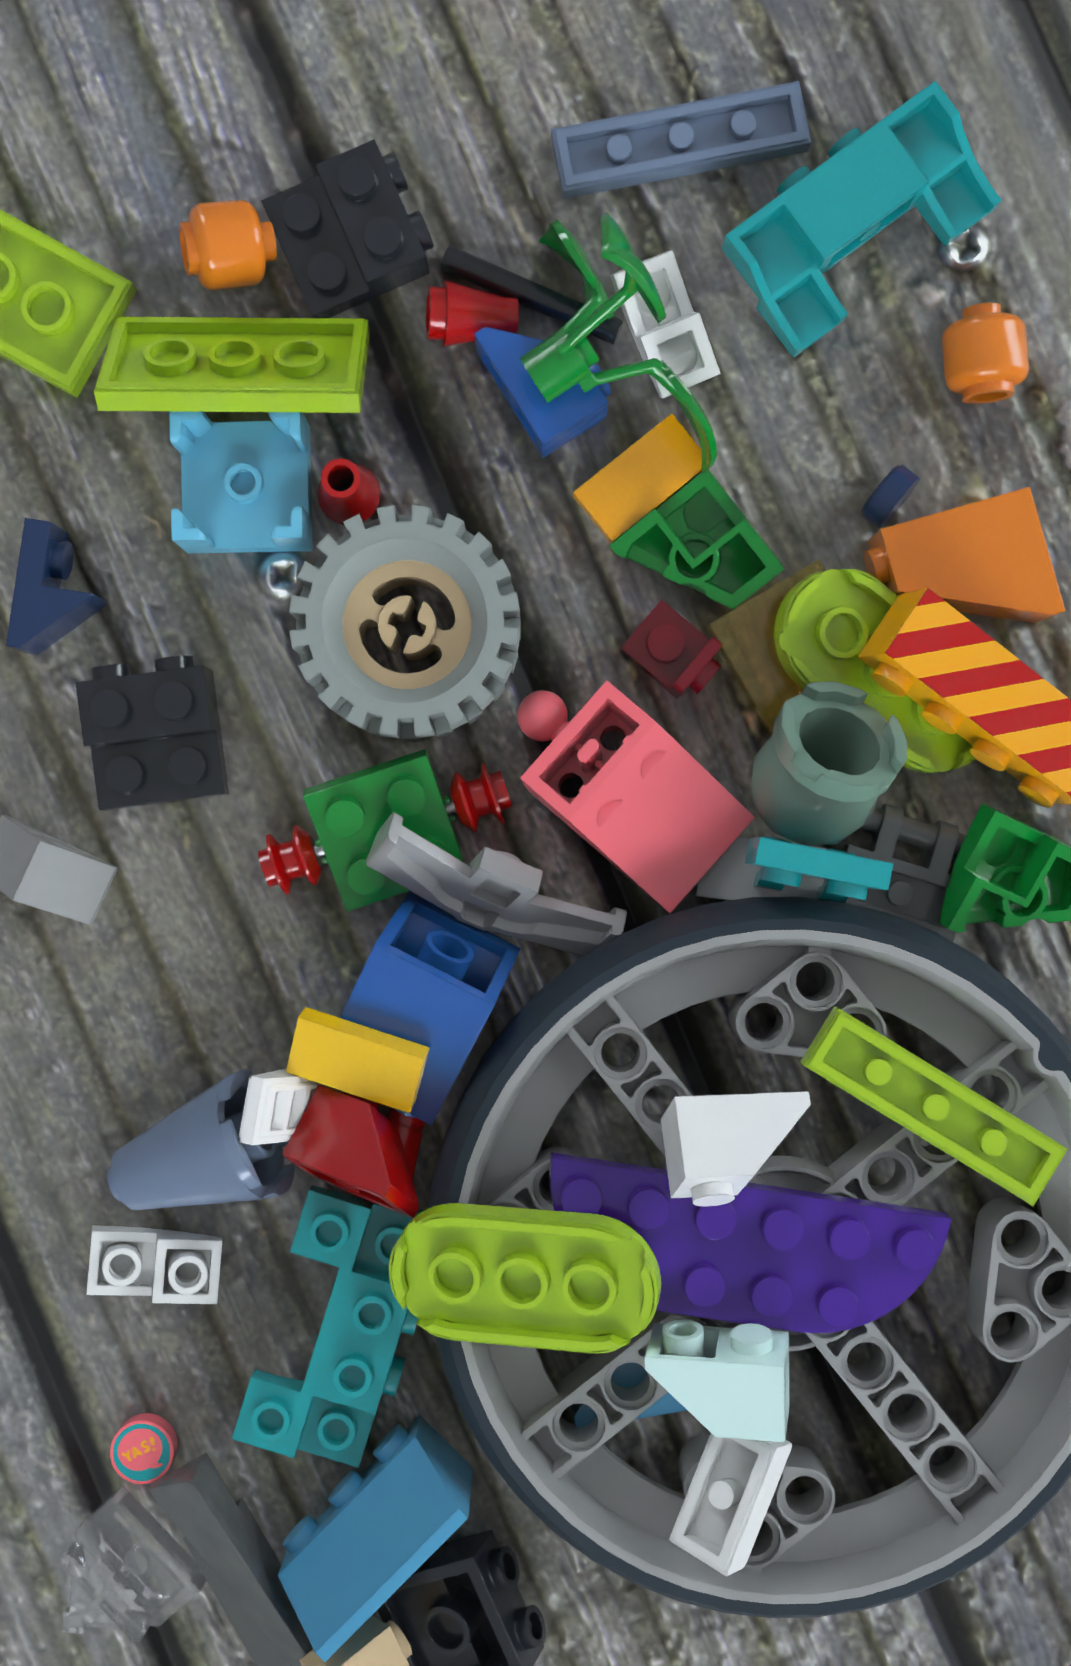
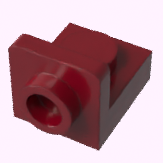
M661 599L619 651L677 699L687 687L698 695L722 666L713 656L723 644L714 636L709 640Z

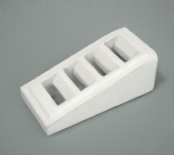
M286 1069L251 1076L248 1081L239 1133L240 1143L259 1145L288 1142L319 1083L286 1073ZM322 1085V1086H324V1087L330 1088V1089L335 1090V1091H338V1092H340V1093H343V1092H344V1091H341V1090H338V1089H335V1088H332V1087H329V1086Z

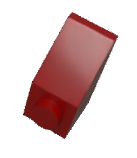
M318 1084L282 1155L316 1179L413 1219L420 1206L398 1127L378 1111L380 1103L347 1092L340 1093Z

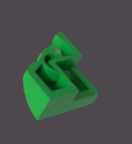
M709 469L703 473L701 472L660 507L653 509L609 545L616 555L635 561L662 574L663 577L680 585L684 584L707 595L708 598L731 609H735L785 569L782 562Z
M982 803L955 861L946 889L939 923L947 929L959 933L965 932L966 924L995 922L1002 928L1022 926L1033 919H1043L1047 923L1071 921V845Z

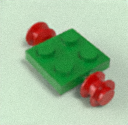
M423 749L306 788L303 791V798L318 838L314 841L312 835L298 825L293 826L292 840L281 844L271 834H267V848L258 851L264 877L270 887L280 885L283 892L289 895L291 894L292 880L304 876L313 886L318 885L323 870L322 863H328L346 912L408 892V889L366 865V859L376 834L385 821L395 812L403 817L402 826L465 863L451 822L456 820L455 812H457L461 824L474 833L478 831L479 818L492 814L501 824L505 823L501 810L513 806L501 770L489 774L485 762L481 763L480 777L470 781H466L458 772H454L449 787L452 800H450L449 795L442 796L427 751Z

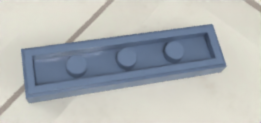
M799 81L551 129V141L563 199L808 152L811 145Z

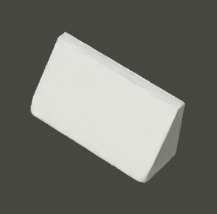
M711 1433L669 1541L724 1576H729L743 1569L748 1561L793 1444L787 1440L785 1442L721 1438L715 1437Z

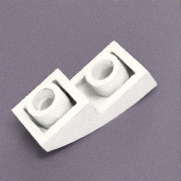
M92 1225L86 1295L152 1296V1303L217 1304L222 1238L163 1229Z

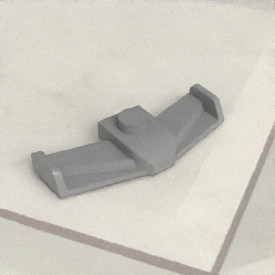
M395 812L389 816L377 832L366 859L368 867L451 914L455 920L482 931H492L585 956L616 936L621 935L624 931L626 910L615 907L609 913L540 895L538 892L543 871L521 862L518 857L507 852L494 851L484 847L467 865L402 826L403 817Z

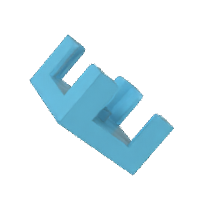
M169 411L170 442L181 454L182 512L179 509L171 510L172 541L188 554L313 551L310 425L303 413L268 412L272 421L212 422L205 412Z

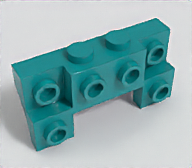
M936 80L865 133H862L859 127L846 133L830 148L827 153L830 158L812 172L807 165L793 172L777 188L776 193L779 195L725 235L721 249L758 297L759 302L756 309L793 358L841 324L848 315L823 276L825 272L913 207L917 208L942 244L947 246L993 212L1002 201L984 175L971 150L959 111Z
M314 1185L311 1186L290 1252L339 1267L305 1380L286 1378L255 1369L250 1378L232 1436L233 1440L291 1458L295 1457L296 1451L299 1449L359 1468L381 1395L383 1393L394 1397L406 1358L394 1355L400 1334L403 1332L413 1336L418 1318L409 1311L407 1306L404 1310L393 1295L389 1281V1260L392 1249L412 1218L364 1198L338 1193ZM418 1209L416 1216L424 1210Z

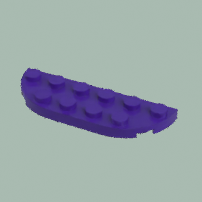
M551 1152L550 1191L554 1211L605 1215L625 1223L641 1235L652 1249L660 1269L661 1293L656 1310L667 1313L741 1324H760L768 1328L805 1333H832L856 1328L886 1315L916 1291L936 1264L947 1239L951 1218L944 1212L750 1182L746 1184L738 1195H734L735 1199L732 1202L718 1206L702 1207L694 1205L692 1197H670L668 1173L665 1169Z

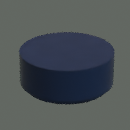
M903 464L895 466L864 504L861 510L863 512L862 517L876 528L881 529L906 501L920 481V477Z

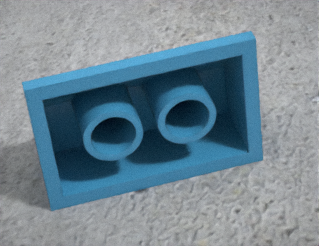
M421 1415L406 1429L400 1424L393 1427L375 1447L373 1455L377 1459L361 1475L355 1469L347 1473L329 1494L327 1500L331 1505L316 1520L310 1515L305 1516L290 1531L282 1543L286 1553L278 1573V1578L314 1652L324 1662L468 1519L473 1467Z

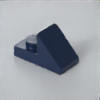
M25 518L6 646L26 654L39 655L107 604V601L92 593L60 589L61 580H67L72 571L73 546L71 542L67 541L68 533L50 521Z

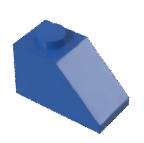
M484 327L474 333L476 353L542 458L606 419L609 404L606 397L611 394L608 383L597 385L584 393L578 383L547 403L520 360L521 356L545 340ZM596 363L589 367L592 373L601 371Z

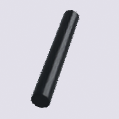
M451 245L447 248L441 263L442 271L502 297L518 298L519 304L565 324L584 305L580 301ZM612 317L609 320L607 318L590 335L614 345L623 325V320L617 317Z

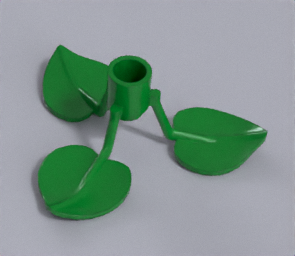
M607 212L601 215V258L613 262L626 271L623 287L609 299L602 282L591 267L580 244L570 231L558 219H555L549 223V228L541 236L539 243L554 250L582 275L586 302L560 330L521 356V362L547 403L578 383L584 393L600 384L641 374L651 375L675 397L687 416L701 447L702 473L714 465L717 457V446L712 427L696 398L663 360L660 361L657 358H652L592 373L589 367L600 360L586 336L607 318L609 320L614 317V312L637 291L658 323L666 318L662 300L649 271L643 262L634 255L626 235L616 221Z

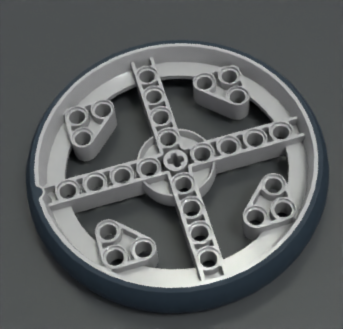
M751 897L704 904L659 917L616 936L575 961L540 989L514 1016L481 1059L457 1103L441 1144L430 1188L428 1208L447 1203H464L554 1211L551 1193L547 1192L540 1183L543 1174L549 1170L551 1152L573 1156L579 1155L573 1150L562 1146L550 1147L539 1154L538 1152L559 1111L578 1085L594 1068L665 1156L661 1125L663 1115H653L646 1112L642 1108L643 1097L650 1088L656 1085L672 1087L676 1091L677 1097L694 1096L642 1031L666 1016L698 1003L738 994L731 1002L728 1012L729 1025L734 1035L750 1049L758 1052L803 1057L834 1006L849 1015L860 1013L865 1021V1025L887 1037L886 1024L877 1009H880L920 1029L951 1052L959 1062L945 1074L970 1089L977 1079L991 1075L995 1083V1091L989 1101L1068 1148L1036 1201L1038 1215L1016 1199L999 1197L987 1202L979 1211L976 1219L966 1304V1320L971 1332L992 1355L999 1360L1009 1363L1017 1362L1000 1394L981 1420L964 1435L874 1321L856 1328L832 1333L789 1331V1351H799L816 1346L917 1474L905 1482L870 1498L833 1508L835 1504V1491L820 1458L810 1448L793 1444L765 1515L764 1525L759 1530L745 1567L729 1576H724L669 1541L710 1435L697 1436L689 1440L681 1449L678 1467L684 1494L668 1489L636 1471L612 1453L604 1443L668 1393L648 1372L645 1379L639 1385L632 1388L618 1386L611 1378L615 1369L624 1363L633 1362L645 1368V1353L654 1323L666 1324L673 1320L688 1319L696 1321L702 1326L734 1328L742 1325L741 1323L656 1310L653 1320L646 1329L631 1338L629 1344L616 1351L594 1353L556 1384H554L549 1376L537 1348L454 1341L437 1336L435 1338L448 1382L465 1421L490 1463L517 1497L554 1533L592 1561L628 1581L679 1602L723 1613L765 1618H807L862 1611L908 1598L951 1579L989 1556L1023 1529L1060 1491L1071 1476V1045L1051 1020L1009 979L974 953L940 934L900 917L850 903L804 897ZM810 962H819L826 974L824 987L813 996H802L796 986L797 974L804 965ZM759 1003L772 1004L776 1011L774 1027L770 1032L761 1036L748 1034L745 1028L747 1012L751 1007ZM620 1033L630 1035L637 1043L635 1056L630 1062L616 1066L609 1064L603 1059L601 1049L608 1037ZM888 1118L828 1167L794 1156H769L749 1182L902 1206L958 1160L934 1145H921L918 1135ZM880 1158H893L895 1161L893 1177L883 1185L874 1186L869 1184L868 1172L870 1166ZM1023 1219L1025 1225L1023 1236L1018 1242L1003 1246L1001 1235L1005 1226L1013 1220ZM1064 1270L1065 1279L1058 1292L1043 1296L1042 1286L1044 1280L1049 1274ZM1013 1311L1015 1320L1009 1331L1002 1335H991V1326L996 1317L1004 1312ZM769 1328L770 1330H775V1331H788V1330H781V1329ZM863 1342L875 1344L874 1354L868 1362L861 1365L847 1363L849 1352L854 1346ZM902 1394L915 1395L914 1404L909 1411L901 1415L888 1413L890 1403L896 1397ZM582 1403L588 1405L595 1411L596 1415L592 1422L584 1427L576 1428L575 1424L567 1422L561 1415L572 1404ZM946 1445L955 1446L953 1456L947 1462L941 1465L929 1464L931 1455L936 1449ZM799 1476L815 1478L814 1485L803 1494L794 1495L786 1492L790 1482Z

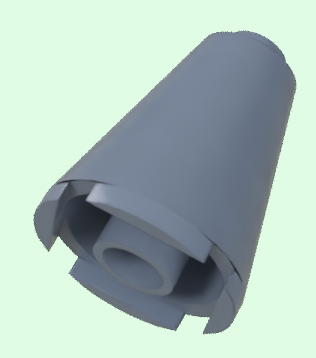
M244 1069L227 1075L116 1150L107 1172V1181L113 1196L132 1210H147L262 1200L286 1193L292 1185L295 1174L294 1163L284 1166L282 1147L287 1146L288 1142L259 1145L240 1143L239 1133L249 1081L247 1078L253 1072Z

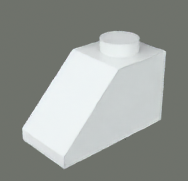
M809 1092L674 1097L661 1118L670 1197H692L693 1204L702 1207L718 1206L732 1202L735 1199L734 1195H738L809 1108L811 1105Z

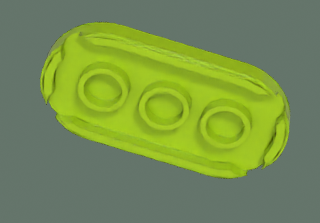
M829 569L805 577L793 586L784 597L778 609L774 625V642L782 667L798 686L804 690L805 686L812 682H839L868 693L864 700L865 704L878 711L887 722L892 714L899 721L907 739V761L903 765L907 769L922 773L946 772L968 765L975 760L970 753L973 745L957 733H945L928 723L921 715L924 709L921 705L907 695L904 697L898 696L881 687L872 678L875 670L858 658L898 597L894 592L872 575L857 569Z
M464 1203L441 1204L424 1210L408 1223L394 1245L389 1260L391 1289L402 1309L404 1310L407 1306L409 1311L418 1318L416 1324L430 1334L454 1341L580 1353H608L629 1344L631 1338L646 1329L653 1320L661 1293L659 1265L652 1249L642 1236L630 1226L617 1219L591 1213Z

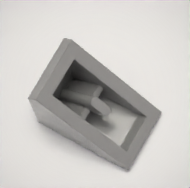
M1 815L0 891L13 901L88 925L93 924L119 867L7 815Z

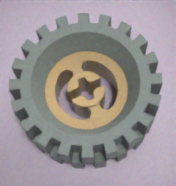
M394 505L376 508L378 519L364 523L358 514L344 521L343 523L348 532L336 541L328 533L316 545L322 554L316 564L313 566L306 561L304 562L297 576L304 586L300 596L291 595L289 613L296 619V630L289 631L292 649L300 655L302 664L298 665L306 682L312 685L319 694L317 697L331 710L354 726L366 730L372 735L385 739L388 737L399 738L404 742L421 741V738L437 736L439 739L453 734V729L467 722L471 725L483 716L482 711L492 701L496 702L506 689L505 683L510 673L514 672L517 663L519 640H521L520 608L517 592L514 591L511 574L503 559L498 560L494 555L492 544L480 532L473 536L466 531L463 520L447 513L445 521L435 518L432 515L431 508L412 505V515H398ZM401 586H422L435 591L449 603L454 613L455 624L450 630H441L433 610L423 601L418 613V622L421 628L425 630V633L422 637L411 635L406 643L403 654L407 660L415 661L425 658L433 651H438L442 653L441 659L421 672L398 673L388 670L375 662L371 657L365 634L369 628L378 627L381 639L389 650L396 655L402 637L394 625L397 621L408 622L416 605L412 597L408 595L396 597L386 605H379V599L392 589Z

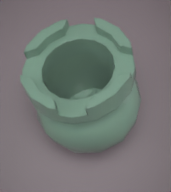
M812 682L805 686L801 694L789 700L787 699L774 721L773 735L765 742L755 756L749 790L760 818L774 833L804 846L839 843L865 824L874 810L878 796L887 791L907 761V739L899 721L892 714L887 722L878 711L865 704L864 700L868 695L865 691L839 682Z

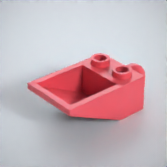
M608 680L570 722L568 721V710L564 701L557 694L550 691L540 690L532 692L521 701L518 707L517 721L521 731L535 741H552L520 777L527 791L669 914L678 907L755 819L672 736ZM616 730L625 736L622 741L623 744L618 750H608L602 745V738L607 732ZM570 777L579 778L584 784L578 790L579 794L574 798H567L560 792L561 784Z

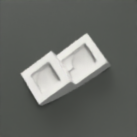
M666 251L642 261L656 285L666 313V318L658 323L638 291L621 306L643 361L657 358L660 361L663 360L687 388L721 374L701 315L693 311L673 251ZM625 270L609 275L615 292H618L624 285ZM650 375L660 398L672 395Z

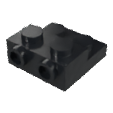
M375 139L316 164L318 176L261 200L312 318H330L429 274L425 251L434 248L431 235L419 210L407 214L399 196L400 193L408 190L403 171L394 152L384 156L381 155Z
M171 656L154 660L156 672L131 675L130 665L128 664L104 665L91 668L92 680L75 682L83 744L91 748L99 811L229 794L213 670L204 665L194 666L193 656Z
M493 1530L443 1543L378 1609L382 1622L393 1621L407 1638L412 1649V1655L407 1658L410 1666H534L544 1648L546 1637L545 1621L541 1611L535 1605L526 1606L518 1589L517 1583L520 1571L517 1557L510 1547L499 1546Z

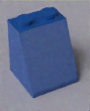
M408 892L376 941L340 1018L430 1047L416 1102L411 1112L395 1110L405 1116L416 1117L432 1125L494 1008L521 948L488 931H482L455 920L451 914L411 892Z

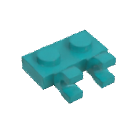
M770 836L750 838L745 864L761 867L759 873H756L755 887L782 891L785 885L800 887L802 875L824 879L823 885L818 886L816 899L844 903L847 902L848 898L866 900L868 888L889 890L894 863L855 856L854 853L830 848L824 850L794 844L790 840Z

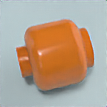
M247 200L196 204L190 211L188 221L179 223V241L187 276L196 275L200 284L207 290L256 286L264 278L266 262L276 261L277 248L273 225L271 221L260 222L255 207Z
M980 303L964 308L962 310V319L949 325L942 335L946 387L954 393L961 394L962 402L968 404L992 403L1013 396L1014 387L1026 379L1029 371L1025 322L1017 315L1001 312V305L999 303Z

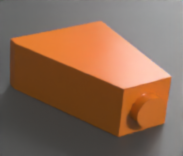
M1030 487L882 528L868 540L870 549L864 552L866 572L883 583L897 596L902 593L929 588L958 612L1029 623L1047 620L1066 611Z

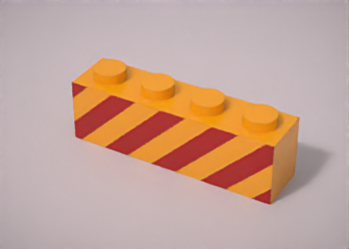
M929 588L899 594L858 656L860 660L875 670L872 674L874 681L887 691L902 697L907 695L924 708L921 712L922 717L935 728L948 734L957 733L973 745L970 753L979 762L994 770H1005L1021 782L1018 790L1029 800L1047 808H1051L1054 804L1071 805V700Z

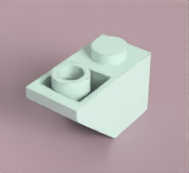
M688 1319L673 1320L666 1324L654 1323L645 1353V1370L715 1437L785 1442L790 1405L789 1331L770 1330L766 1326L753 1323L738 1325L734 1328L702 1326L700 1323Z

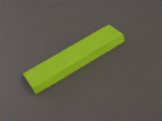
M836 1006L833 1007L800 1061L803 1066L1032 1206L1038 1200L1068 1148Z

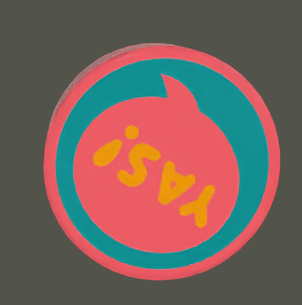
M142 1413L129 1418L120 1427L110 1446V1458L115 1471L123 1479L135 1484H149L157 1481L169 1470L177 1455V1434L173 1426L159 1415Z

